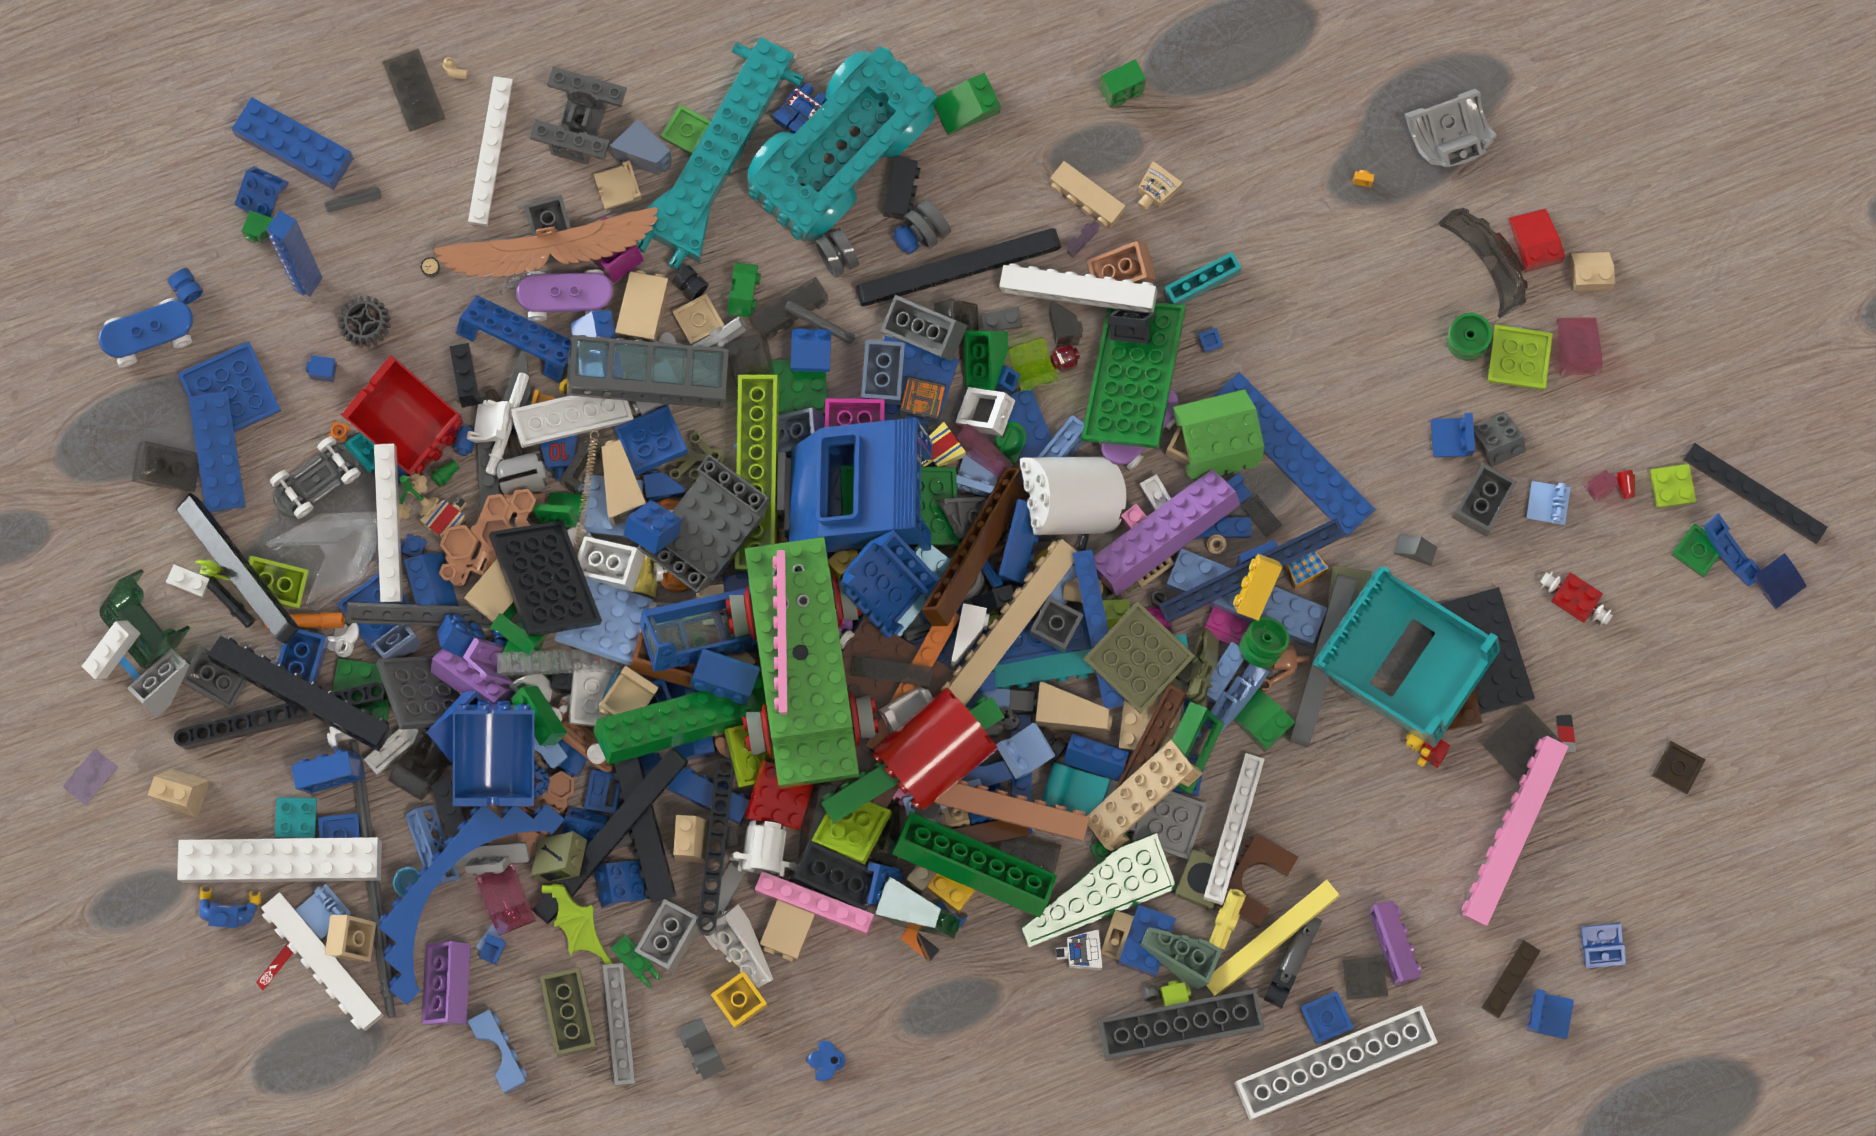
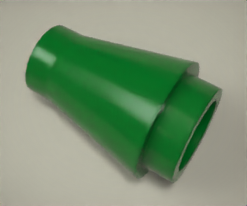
M451 460L432 470L433 473L430 477L438 487L445 486L460 467L454 460Z

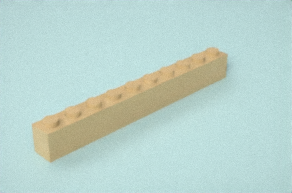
M1063 539L1057 542L1053 541L1047 549L1049 551L1045 557L1042 556L1035 564L1037 566L1036 570L1033 573H1028L1023 580L1026 583L1022 588L1018 587L1012 594L1013 600L1010 604L1006 603L1000 610L1001 616L998 619L995 618L989 624L988 628L990 630L988 633L980 636L976 642L978 646L974 651L971 649L964 658L966 662L962 667L959 665L952 673L954 675L953 679L950 682L947 681L940 689L941 691L947 687L964 706L969 702L1073 565V553L1077 551Z

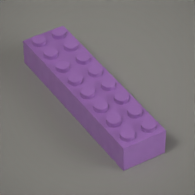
M1211 469L1094 555L1098 578L1115 596H1118L1237 508L1240 502L1236 491L1214 469Z

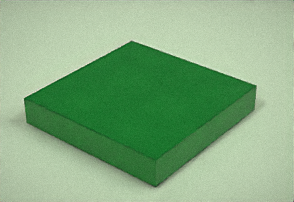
M1695 523L1671 554L1701 577L1707 574L1720 556L1710 542L1706 531Z

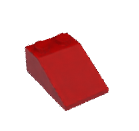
M1546 209L1509 218L1525 272L1563 262L1566 257L1563 246Z

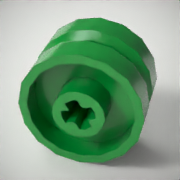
M1464 313L1458 316L1451 324L1446 338L1447 347L1458 359L1465 361L1476 360L1487 350L1492 339V328L1488 320L1476 313Z
M1260 617L1259 621L1254 620L1250 623L1247 631L1242 636L1239 644L1240 652L1245 660L1256 667H1272L1279 661L1288 647L1290 641L1289 633L1278 620L1271 617Z

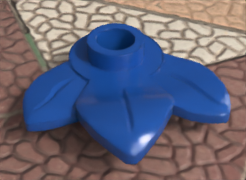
M819 1041V1051L809 1054L806 1061L811 1067L817 1069L816 1080L826 1081L831 1079L836 1071L844 1067L846 1058L841 1051L836 1050L833 1043ZM834 1057L838 1058V1062L836 1064H833L832 1059Z

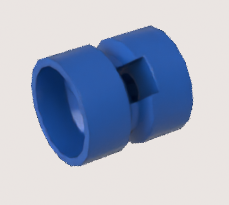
M188 268L177 271L167 281L172 290L177 292L176 295L179 300L185 304L197 300L204 292L199 283L194 281L195 278Z

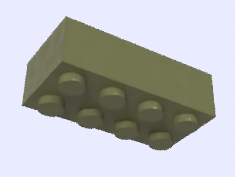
M580 968L540 976L557 1057L598 1049Z

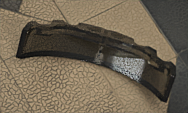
M1465 208L1452 210L1438 222L1441 227L1453 232L1465 241L1489 270L1499 295V319L1525 304L1527 300L1525 298V290L1528 288V284L1523 279L1521 273L1524 269L1517 255L1513 252L1512 247L1500 232L1495 233L1490 228L1488 221L1484 218H1476L1469 214V210Z

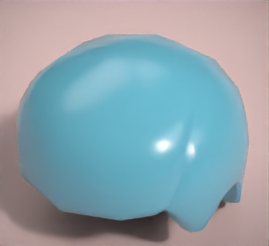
M404 867L395 873L392 883L394 890L399 896L404 897L407 894L404 890L411 882L416 883L420 879L418 876L419 871L416 868Z

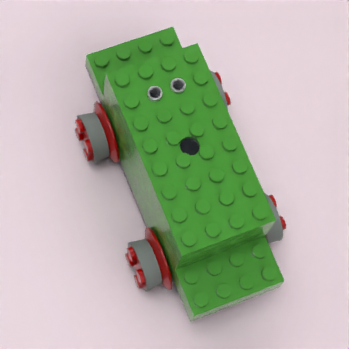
M824 537L745 548L752 606L748 586H746L744 595H729L730 599H726L728 615L732 614V619H729L731 634H735V638L750 633L753 640L756 641L755 621L769 718L768 723L765 704L762 706L761 714L760 712H746V717H742L744 730L749 732V736L745 737L747 751H751L752 755L767 751L770 758L773 759L770 740L772 739L779 789L859 777L853 727L856 746H859L860 738H876L875 733H879L877 718H873L872 714L876 713L874 698L870 699V695H865L855 700L851 691H849L848 698L838 625L839 629H841L843 619L858 620V616H861V611L855 606L854 601L852 602L843 593L842 580L837 581L834 574L830 576ZM777 550H785L788 715H779V710H775V698H779V690H775L774 677H778V669H774V657H778V649H774V637H778V629H774V617H778L777 609L773 607V597L777 596V589H773V576H777V569H773V556H777Z

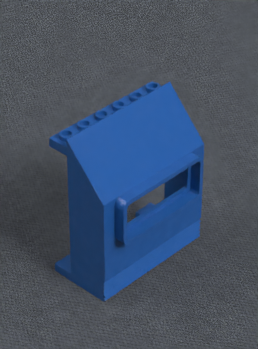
M910 418L824 427L791 448L789 542L824 537L827 553L864 549L871 540L894 530L906 544L918 543L923 551L931 550V531L920 517L921 456L924 460H932V440L918 419ZM855 445L853 514L828 517L829 448Z

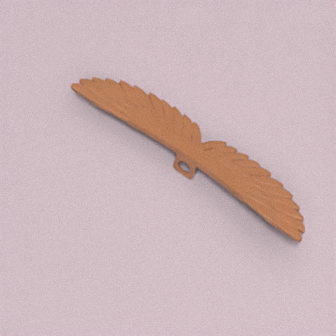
M653 207L632 211L556 232L555 227L537 229V236L461 243L438 247L433 250L435 254L440 255V257H437V260L440 263L446 264V268L455 269V273H466L467 277L478 275L479 278L492 275V278H499L503 275L508 277L514 273L515 275H520L525 270L527 273L535 268L539 270L545 265L550 254L557 261L567 265L569 262L579 263V260L590 262V259L599 260L601 257L613 256L611 252H624L627 247L637 245L636 241L645 238V233L650 232L653 229L651 225L657 222L658 218L653 216L657 214L658 208Z

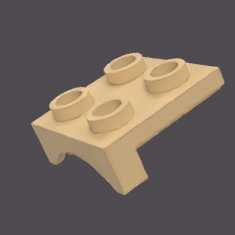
M630 160L623 162L622 166L594 174L605 211L642 200Z

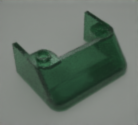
M140 569L118 580L101 606L99 613L109 629L116 621H128L141 633L128 652L140 667L147 669L171 648L174 650L179 646L190 630V627L186 626L177 631L172 628L164 632L141 605L144 599V592L137 582L144 571Z

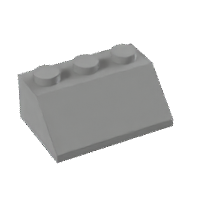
M664 899L636 947L635 952L674 975L699 931L698 916Z

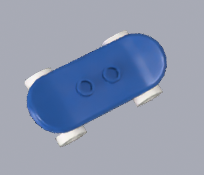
M169 298L150 309L124 318L115 317L107 320L99 333V345L107 355L118 358L117 363L119 367H128L137 362L136 353L171 341L174 348L190 345L192 343L191 336L186 334L192 327L193 315L185 303L178 301L177 298Z

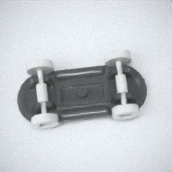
M329 436L317 446L321 453L290 476L286 470L275 474L270 479V483L273 487H276L273 498L277 510L283 515L296 516L297 519H300L310 513L315 504L337 488L357 479L361 474L359 471L360 462L348 451L344 444H336V439L333 436Z

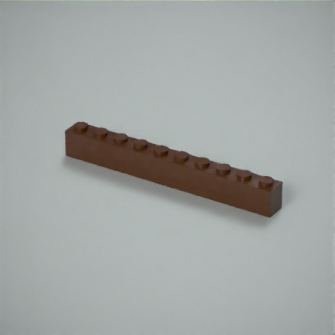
M1006 468L921 609L932 626L949 625L1004 530L1010 523L1018 499L1023 500L1028 491H1025L1021 468Z

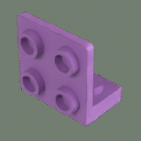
M474 638L463 656L469 663L468 666L480 673L479 676L486 681L494 680L500 685L504 683L511 685L513 683L496 666L505 648L500 644Z

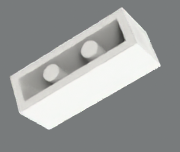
M116 621L82 667L94 679L107 678L141 633L128 621Z

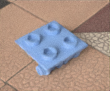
M1532 481L1526 519L1565 525L1571 487H1566L1565 483L1554 485Z
M327 884L315 889V893L295 910L321 940L328 935L331 915L350 916L352 914Z

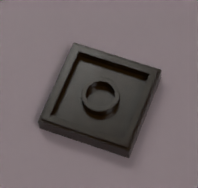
M1670 741L1652 776L1687 795L1706 759Z

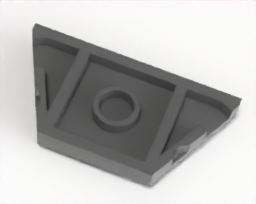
M988 497L945 498L939 500V504L957 538H964Z

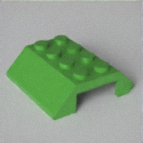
M1245 389L1172 407L1176 426H1182L1190 462L1185 464L1187 476L1193 482L1211 469H1214L1222 476L1225 470L1229 474L1241 471L1242 467L1244 469L1257 467L1258 463L1262 461L1264 442L1257 410Z

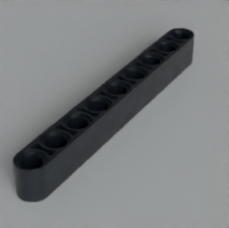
M729 758L719 759L715 770L698 917L699 931L705 936L714 934L717 927L734 779V767L732 760ZM725 764L731 767L730 771L726 773L720 771V767ZM720 784H726L729 787L725 792H720L717 788ZM723 803L726 805V809L719 812L715 809L716 805ZM716 823H722L724 828L721 831H715L713 826ZM715 842L722 845L718 851L711 849V845ZM717 862L720 866L717 870H710L709 864ZM715 882L717 884L716 889L709 890L706 888L707 883ZM711 901L715 904V907L712 910H707L704 908V904ZM710 921L713 926L711 929L705 930L702 928V923Z

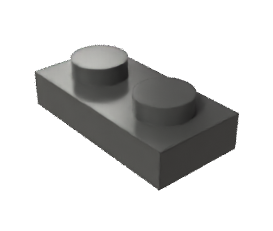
M1019 307L981 313L983 330L1005 331L1022 328L1023 326Z

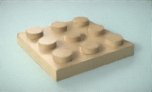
M1161 692L1142 714H1139L1124 699L1119 740L1120 749L1135 750L1164 692ZM1184 701L1159 750L1173 739L1182 720Z

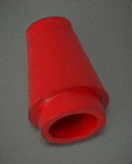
M1633 471L1617 472L1616 480L1623 499L1635 497V474H1633Z

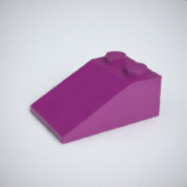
M637 245L627 247L624 252H611L613 256L601 257L599 260L592 259L597 267L613 283L644 261Z

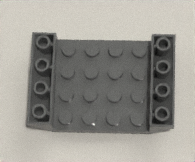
M710 454L697 469L701 475L672 511V513L682 518L679 536L656 554L641 545L637 547L696 593L707 588L718 579L763 520L770 499Z

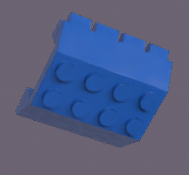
M891 530L871 540L845 569L842 586L844 587L843 593L852 602L854 601L855 606L863 614H867L866 617L876 627L879 626L878 630L888 639L892 635L897 636L904 626L897 622L921 594L930 596L939 578L894 530Z

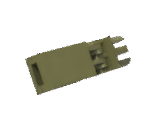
M1208 628L1199 632L1192 652L1195 657L1191 660L1190 678L1185 679L1189 684L1186 697L1193 703L1201 706L1206 701L1208 688L1213 687L1210 684V678L1213 670L1217 668L1219 639Z

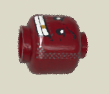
M1070 344L1054 348L1050 355L1053 368L1058 369L1060 372L1075 368L1078 364V359H1080L1077 348L1073 349Z

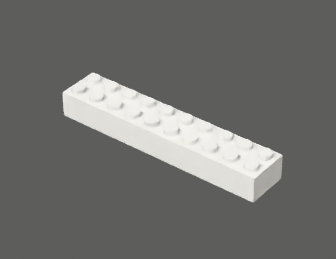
M378 837L179 840L177 880L182 883L381 881L382 841Z
M1421 1005L1236 1081L1234 1084L1251 1121L1436 1045L1438 1042Z

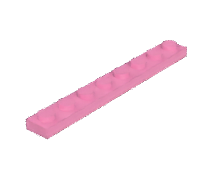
M777 550V556H773V569H777V576H773V589H777V596L773 597V607L777 609L778 617H774V629H778V637H774V649H778V657H774V669H778V677H774L775 690H779V698H775V710H779V715H788L785 550Z

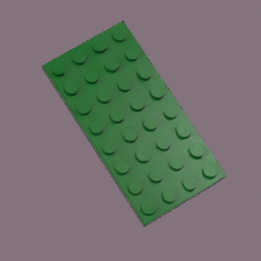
M1155 303V321L1151 323L1149 344L1110 340L1111 324H1107V319L1117 309L1108 308L1081 437L1082 441L1159 449L1186 306Z

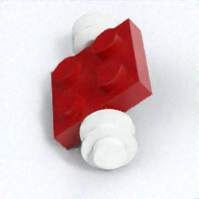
M1553 571L1550 574L1546 572L1540 581L1543 584L1541 588L1547 586L1549 593L1555 589L1557 590V593L1551 600L1553 604L1583 623L1592 613V621L1598 619L1601 621L1600 626L1603 623L1605 625L1608 624L1613 616L1610 614L1611 610L1605 611L1604 605L1598 606V608L1596 606L1603 595L1602 592L1571 572L1563 584L1560 583V576L1557 578L1552 576Z

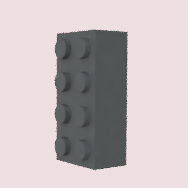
M895 295L880 331L953 361L967 325Z

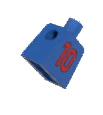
M577 435L540 443L546 469L548 472L555 471V481H566V471L575 470L578 449Z

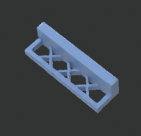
M1072 415L1038 457H1073L1085 442L1081 438L1084 423Z
M435 805L415 808L405 815L423 868L425 866L429 868L432 865L433 861L431 858L436 854L438 848L441 850L446 848L444 843L447 839ZM424 812H430L431 822L425 818ZM432 830H434L435 832H437V834H438V840H436V839H434V838L432 837V835H431V831H432ZM456 864L450 868L452 876L446 877V874H444L435 888L440 887L444 883L461 879Z

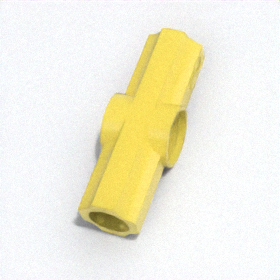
M1238 889L1229 890L1224 905L1221 907L1216 918V926L1209 942L1220 949L1226 948L1230 935L1234 931L1240 917L1239 912L1246 897L1242 891Z

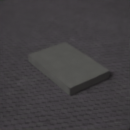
M778 452L777 515L778 519H785L786 453Z

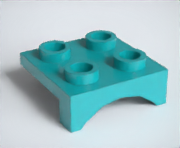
M277 798L275 838H317V798Z

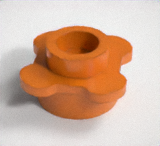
M333 422L331 424V433L328 434V437L333 436L336 440L344 443L347 441L346 436L350 431V426Z

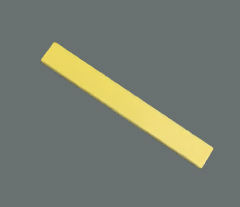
M1328 880L1324 881L1215 970L1209 984L1206 986L1214 996H1219L1339 898V893Z

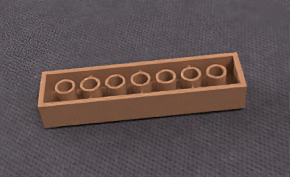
M962 780L934 802V804L1078 841H1084L1089 817L1085 816L1086 812L1074 809L1071 813L1066 811L1064 806L1053 805L1052 808L1046 806L1047 802L1036 799L1032 803L1027 801L1025 796L1014 795V798L1007 796L1008 792L997 789L995 793L988 791L989 787L976 785L975 788L968 786L969 782Z

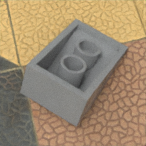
M171 648L127 689L157 718L171 705L190 665Z

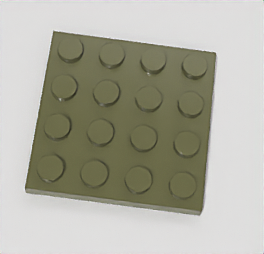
M1136 601L1083 660L1139 714H1142L1195 655Z

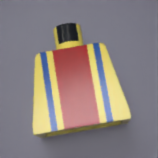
M945 422L929 436L932 440V460H924L921 456V466L926 467L933 462L936 467H944L966 456V451Z

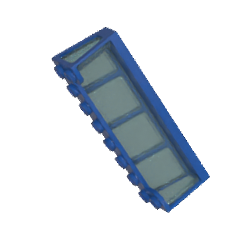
M748 587V588H749V594H750L751 606H752V599H751L750 587ZM746 588L642 610L640 626L653 671H665L669 668L696 663L703 649L724 656L740 654L749 650H758L755 621L756 641L753 640L750 633L735 638V634H731L729 619H732V614L728 615L726 599H730L729 595H744Z

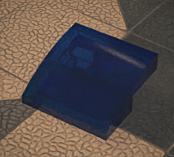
M1785 553L1753 576L1754 580L1765 592L1763 595L1775 610L1807 587L1798 570Z

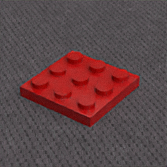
M762 759L745 817L761 822H775L787 828L800 830L814 784L779 789L775 762Z

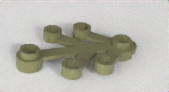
M694 432L690 435V443L698 446L705 454H697L685 443L688 454L669 461L684 463L677 469H672L669 472V476L674 481H679L687 470L696 462H703L709 454L711 456L717 455V460L723 464L725 460L724 453L717 448L711 449L702 440L701 435ZM693 437L699 438L698 441H693L692 439ZM696 468L691 469L689 472V478L693 482L701 475ZM673 473H678L679 476H678V477H672V474H673ZM693 473H697V474H698V476L695 477V478L692 477L691 475H692Z

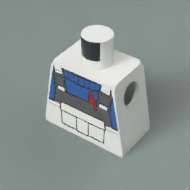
M1099 930L1068 937L1067 947L1056 948V959H1068L1069 968L1102 970Z

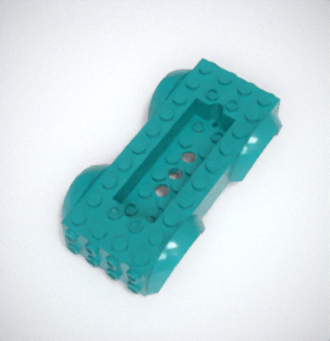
M879 46L874 52L858 51L848 57L836 70L826 90L827 101L795 134L780 132L771 137L760 148L749 166L747 175L748 195L754 201L758 200L762 203L763 209L768 214H774L777 217V222L782 227L787 226L791 230L792 236L797 240L801 239L803 242L815 241L825 234L856 202L858 197L855 187L884 157L895 158L906 150L936 117L934 104L937 97L934 90L929 86L925 87L921 83V79L916 74H911L902 61H897L888 48ZM853 126L860 129V135L857 137H853L849 133V129ZM839 141H843L847 144V148L839 150L836 144ZM825 154H832L834 162L831 164L825 163L823 161Z

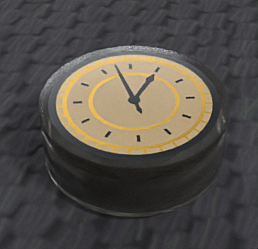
M427 257L421 262L420 268L424 276L432 278L439 274L440 264L437 259Z

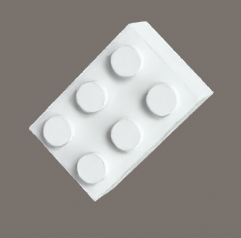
M584 536L577 558L585 578L613 588L633 592L645 555L635 547Z

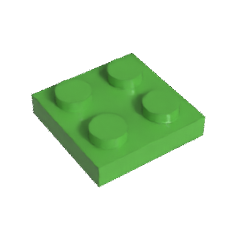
M680 104L661 134V139L692 155L711 121Z

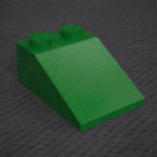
M986 73L964 81L936 98L934 104L947 135L995 116L1001 110V105Z
M965 331V390L971 387L995 391L1008 353V331Z
M1259 688L1246 706L1233 719L1264 752L1270 749L1295 724V721Z

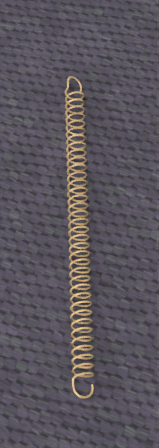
M597 443L589 444V446H591V448H597V447H595V446H592V445H597ZM595 450L588 451L589 454H592V455H587L588 457H590V456H596V454H593V453H590V452H597V451H595ZM582 520V521H578V523H579V524H583V523H580V522H586V521H585V520Z

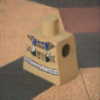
M1153 161L1138 188V193L1142 196L1137 203L1138 206L1143 210H1147L1151 204L1161 208L1180 191L1183 182Z

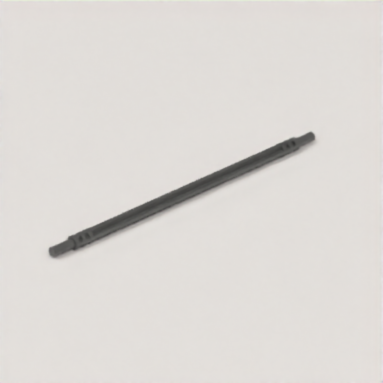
M351 743V751L360 756L359 743ZM364 779L354 782L361 838H373L366 780ZM367 881L372 920L376 922L375 942L382 995L386 1002L387 1016L392 1018L396 1017L393 1000L395 995L389 990L391 987L389 982L393 979L391 965L383 959L386 956L383 952L388 947L387 934L378 928L380 926L378 921L384 915L379 881Z

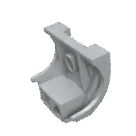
M1477 89L1461 93L1455 99L1430 108H1420L1405 114L1411 137L1419 153L1432 165L1451 167L1467 163L1485 153L1486 149L1497 137V134L1491 129L1486 120L1481 103V93Z

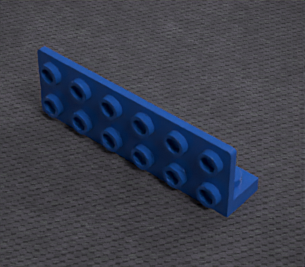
M476 296L460 316L456 334L474 342L477 338L478 330H481L546 361L543 375L559 383L562 381L568 364L571 339L480 296Z

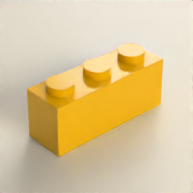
M1257 554L1256 558L1252 559L1249 566L1250 572L1248 576L1243 578L1242 590L1240 594L1235 596L1233 602L1237 613L1258 621L1282 570L1279 561L1261 554Z

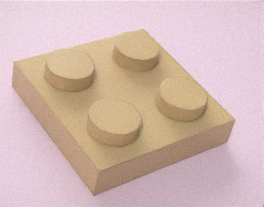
M707 294L672 311L690 345L708 337L713 330L725 326Z

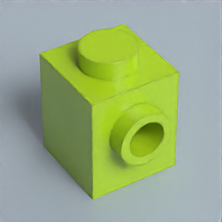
M1179 980L1168 982V986L1161 987L1160 989L1164 1006L1189 1002V999L1192 998L1189 986L1186 987L1185 982L1180 983Z

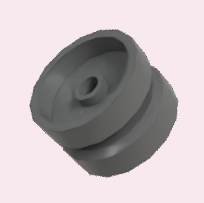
M923 200L917 205V212L911 210L903 217L914 236L927 249H932L938 244L937 237L944 239L951 233V228L946 219L928 200Z
M840 228L830 232L831 241L825 236L815 240L818 252L834 278L844 274L843 264L850 270L859 266L857 255L847 236Z

